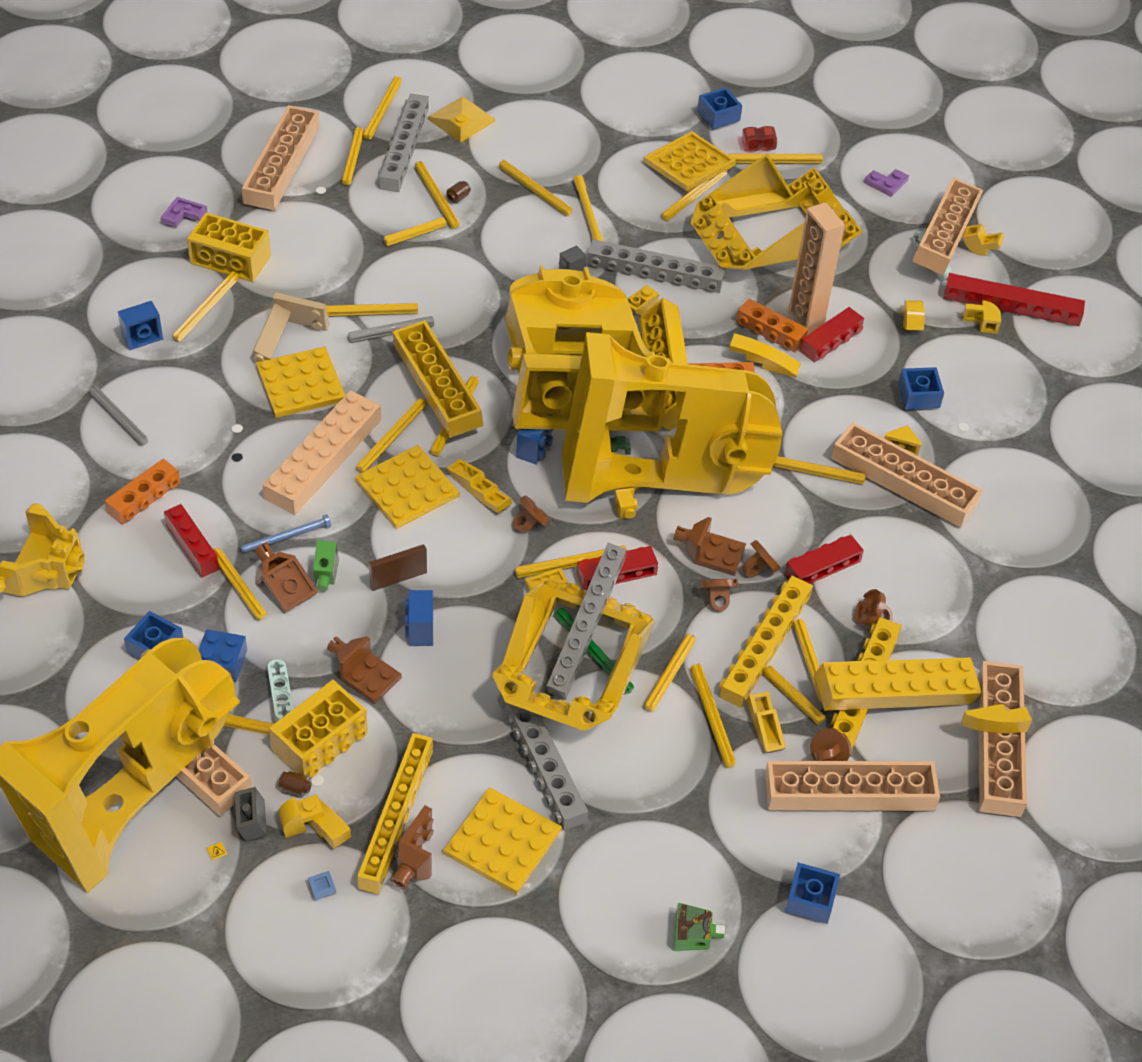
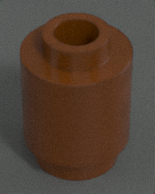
M466 181L457 182L447 189L448 200L458 203L469 195L471 187Z
M288 771L281 774L278 787L283 789L284 792L303 797L310 792L312 782L309 781V776Z

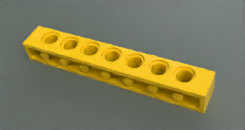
M791 576L788 582L785 581L780 590L781 594L775 596L772 608L766 610L763 622L757 624L755 635L749 637L746 649L740 651L737 657L738 662L731 665L727 679H722L719 689H721V699L742 708L762 676L764 669L767 668L793 626V622L798 618L808 602L813 585L794 576Z
M880 617L877 624H872L869 632L872 635L871 639H866L863 646L865 653L861 652L857 661L889 660L902 625ZM869 709L840 710L839 714H834L831 722L834 725L833 728L838 729V731L848 737L852 749Z
M412 733L357 876L358 889L380 894L433 753V738Z

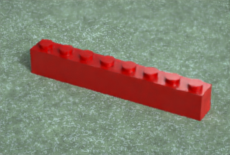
M953 273L948 274L943 299L975 305H982V301H988L996 305L1000 311L1080 327L1085 308V300Z

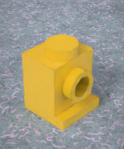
M634 488L615 490L614 503L619 519H631L636 515L635 509H638L637 499L634 498Z

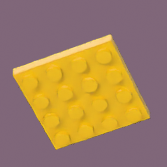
M693 131L644 156V163L687 192L736 165L734 158Z
M326 346L272 358L271 360H264L263 362H256V368L275 418L337 404L346 396Z
M419 445L355 476L356 483L396 530L460 497V491Z
M489 787L444 848L443 854L513 894L518 895L561 833L562 826Z

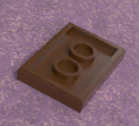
M422 544L369 562L370 587L372 591L426 574L427 548Z

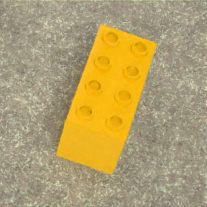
M207 212L187 238L190 264L226 275L234 271L239 274V279L249 282L255 281L271 257L268 230Z
M331 680L269 727L271 750L294 772L312 778L325 765H330L338 755L348 751L357 740H362L368 733L367 710L335 680Z

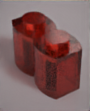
M746 127L742 130V141L745 151H771L777 148V136L774 127Z

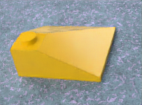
M463 96L428 116L429 121L460 143L495 122V118Z

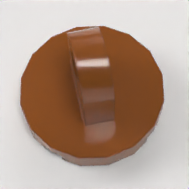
M524 495L519 499L525 508L514 518L513 526L515 529L525 533L538 521L544 526L550 523L548 515L536 506L531 498ZM526 519L525 524L520 526L521 522Z
M757 540L750 543L756 553L743 564V572L748 577H754L769 566L776 573L780 569L779 564Z
M705 579L699 581L700 589H708L709 605L715 611L725 610L729 606V588L738 587L737 579H713L711 581H706ZM717 596H721L724 599V604L721 607L715 604Z
M877 589L866 592L863 595V601H859L856 605L854 618L863 627H869L874 623L877 624L879 618H882V613L885 619L893 620L892 611L886 606L884 593Z
M825 728L819 731L812 738L810 744V752L814 761H848L852 753L848 737L835 728Z

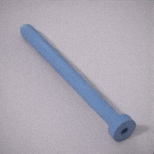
M328 514L322 515V519L242 545L240 548L242 553L254 550L259 545H263L266 541L270 545L322 526L326 528L331 527V521Z

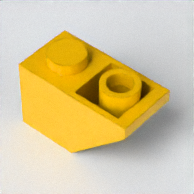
M645 285L627 298L631 310L643 315L659 301V293L650 286Z

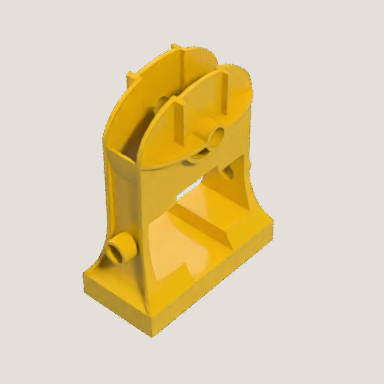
M541 265L537 274L519 278L510 286V298L505 315V324L512 346L508 351V367L510 370H518L519 374L512 411L515 429L566 430L581 356L566 354H582L586 332L609 334L618 344L637 355L646 358L655 355L653 351H649L642 341L625 293L610 282L590 276L589 270L584 267L583 271L567 269L544 270L543 265ZM670 390L627 391L621 418L606 422L609 431L660 432Z
M586 332L561 452L565 501L588 503L604 492L619 488H634V490H637L640 487L723 495L739 493L750 488L764 475H771V468L777 459L783 434L772 388L762 376L751 371L670 363L667 358L660 355H651L646 358L625 349L609 334ZM627 391H677L676 401L679 419L675 435H666L660 460L630 457L611 452L609 428L606 422L621 418Z
M185 636L183 638H171L159 643L151 650H145L141 654L139 661L78 715L61 727L30 740L5 741L0 746V789L29 840L87 893L108 875L111 852L120 834L133 816L203 750H210L214 746V739L222 729L229 712L240 703V700L235 697V686L231 674L214 661L202 660L196 645ZM88 732L84 738L74 739L79 733ZM120 736L123 744L116 751L124 768L94 793L85 797L79 786L80 782L95 760ZM123 804L119 810L109 811L113 805Z

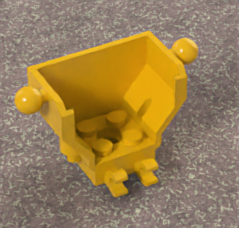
M34 503L25 511L31 533L16 562L1 561L0 594L3 592L23 597L47 588L55 590L59 587L70 590L77 574L81 573L84 569L85 553L82 550L79 534L76 530L72 528L71 531H68L65 526L58 525L41 504Z

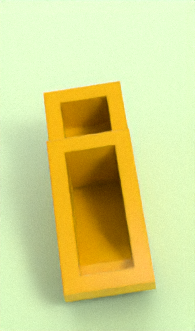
M769 691L749 695L746 699L748 708L765 753L786 749L777 711L773 709Z
M1004 704L965 711L961 720V724L964 727L1000 734L1028 732L1032 722L1026 707L1006 710Z
M320 800L324 816L308 821V824L321 839L324 837L330 846L335 849L351 838V829L327 804Z

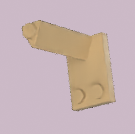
M275 292L273 296L274 305L253 349V360L255 362L271 360L287 322L327 331L329 321L326 304Z

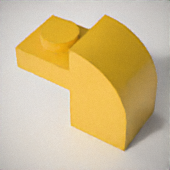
M983 224L967 226L962 236L967 248L973 253L986 256L990 249L1000 248L1005 238L1003 232L986 234Z
M904 300V305H900V312L904 314L903 328L906 330H924L925 312L923 301Z
M982 301V305L965 304L962 321L980 322V332L998 334L1001 324V313L996 305L988 301Z
M318 794L298 801L294 797L280 806L278 816L285 837L289 838L306 832L305 822L324 816Z

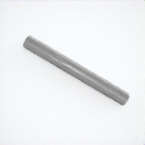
M433 316L352 331L348 333V338L350 342L392 335V331L426 320L429 327L434 326Z
M97 386L89 389L90 395L139 445L143 446L148 443V437Z

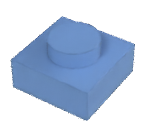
M329 871L308 877L315 900L336 894V888Z

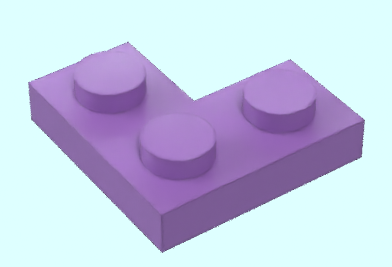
M895 169L886 177L873 170L865 177L864 183L892 197L908 181L909 175Z
M176 197L160 217L161 223L177 227L184 217L200 221L208 211L207 206Z

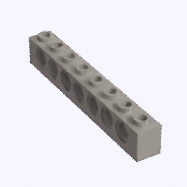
M410 93L408 100H405L404 110H401V119L397 121V130L393 132V141H390L389 151H386L385 162H382L381 172L378 173L377 182H380L381 190L400 192L429 110V96Z
M594 239L591 242L587 257L588 266L717 293L721 291L725 276V269H722L719 265Z
M607 543L548 681V693L565 700L567 699L626 559V549Z
M500 692V696H497L498 703L506 711L507 722L509 724L512 723L514 727L513 733L516 740H520L522 744L521 750L523 755L528 756L530 760L529 766L532 773H536L538 777L539 788L541 790L544 789L546 793V802L554 810L556 823L561 824L564 831L587 823L588 810L541 716L506 703Z

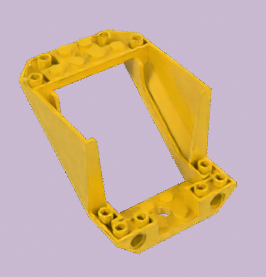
M767 153L699 200L691 220L692 226L722 269L745 270L797 260L804 223H802L763 251L759 247L751 250L729 219L730 217L801 207L806 214L807 208L826 202L845 224L840 248L863 233L815 167L787 185ZM720 234H724L721 239H717Z
M547 579V581L544 580L525 594L503 663L493 672L492 676L506 703L585 731L611 719L617 711L655 620L651 615L635 609L636 606L629 603H624L623 605L618 603L617 599L609 597L602 614L613 617L615 624L628 628L629 631L599 700L594 704L591 703V699L588 697L579 696L575 697L570 705V703L564 700H552L545 693H533L537 682L532 681V677L523 673L557 603L575 609L578 605L581 606L587 592L581 590L580 586L574 583L567 585Z

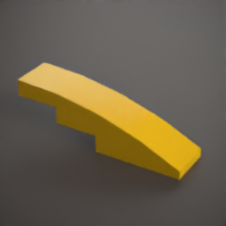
M734 333L729 348L730 351L746 354V360L763 364L762 369L797 377L800 362L770 345Z
M462 459L446 468L447 472L461 486L495 512L499 513L512 504L511 498L500 492L497 484L486 479L483 471Z

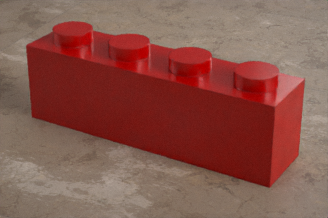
M846 308L803 337L799 351L814 363L819 359H823L829 352L836 350L842 343L848 342L851 337L863 330L864 317L852 308Z
M179 504L164 511L167 528L200 576L203 578L218 571L217 554L183 505Z
M851 534L840 537L836 541L829 544L826 543L818 549L807 551L804 555L797 558H791L787 561L785 575L788 579L794 576L812 584L860 563L864 549Z
M651 546L626 551V559L615 584L657 575L658 561ZM602 556L577 561L576 574L582 590H588Z

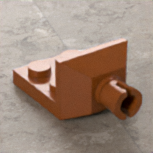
M711 517L695 523L692 529L677 526L673 540L687 544V552L694 564L735 576L745 551L746 543L710 533Z
M267 541L254 549V552L257 553L262 562L258 566L256 584L259 585L262 582L266 584L284 613L318 593V590L295 555L283 552L275 554Z
M367 636L352 639L348 643H344L340 638L334 637L327 646V650L338 657L341 681L373 704H376L402 678L400 672L371 653L370 638Z
M424 805L399 841L398 870L392 876L391 882L400 889H405L411 878L423 880L430 879L432 876V853L422 849L424 842L429 841L434 832L432 829L434 821L432 818V808Z

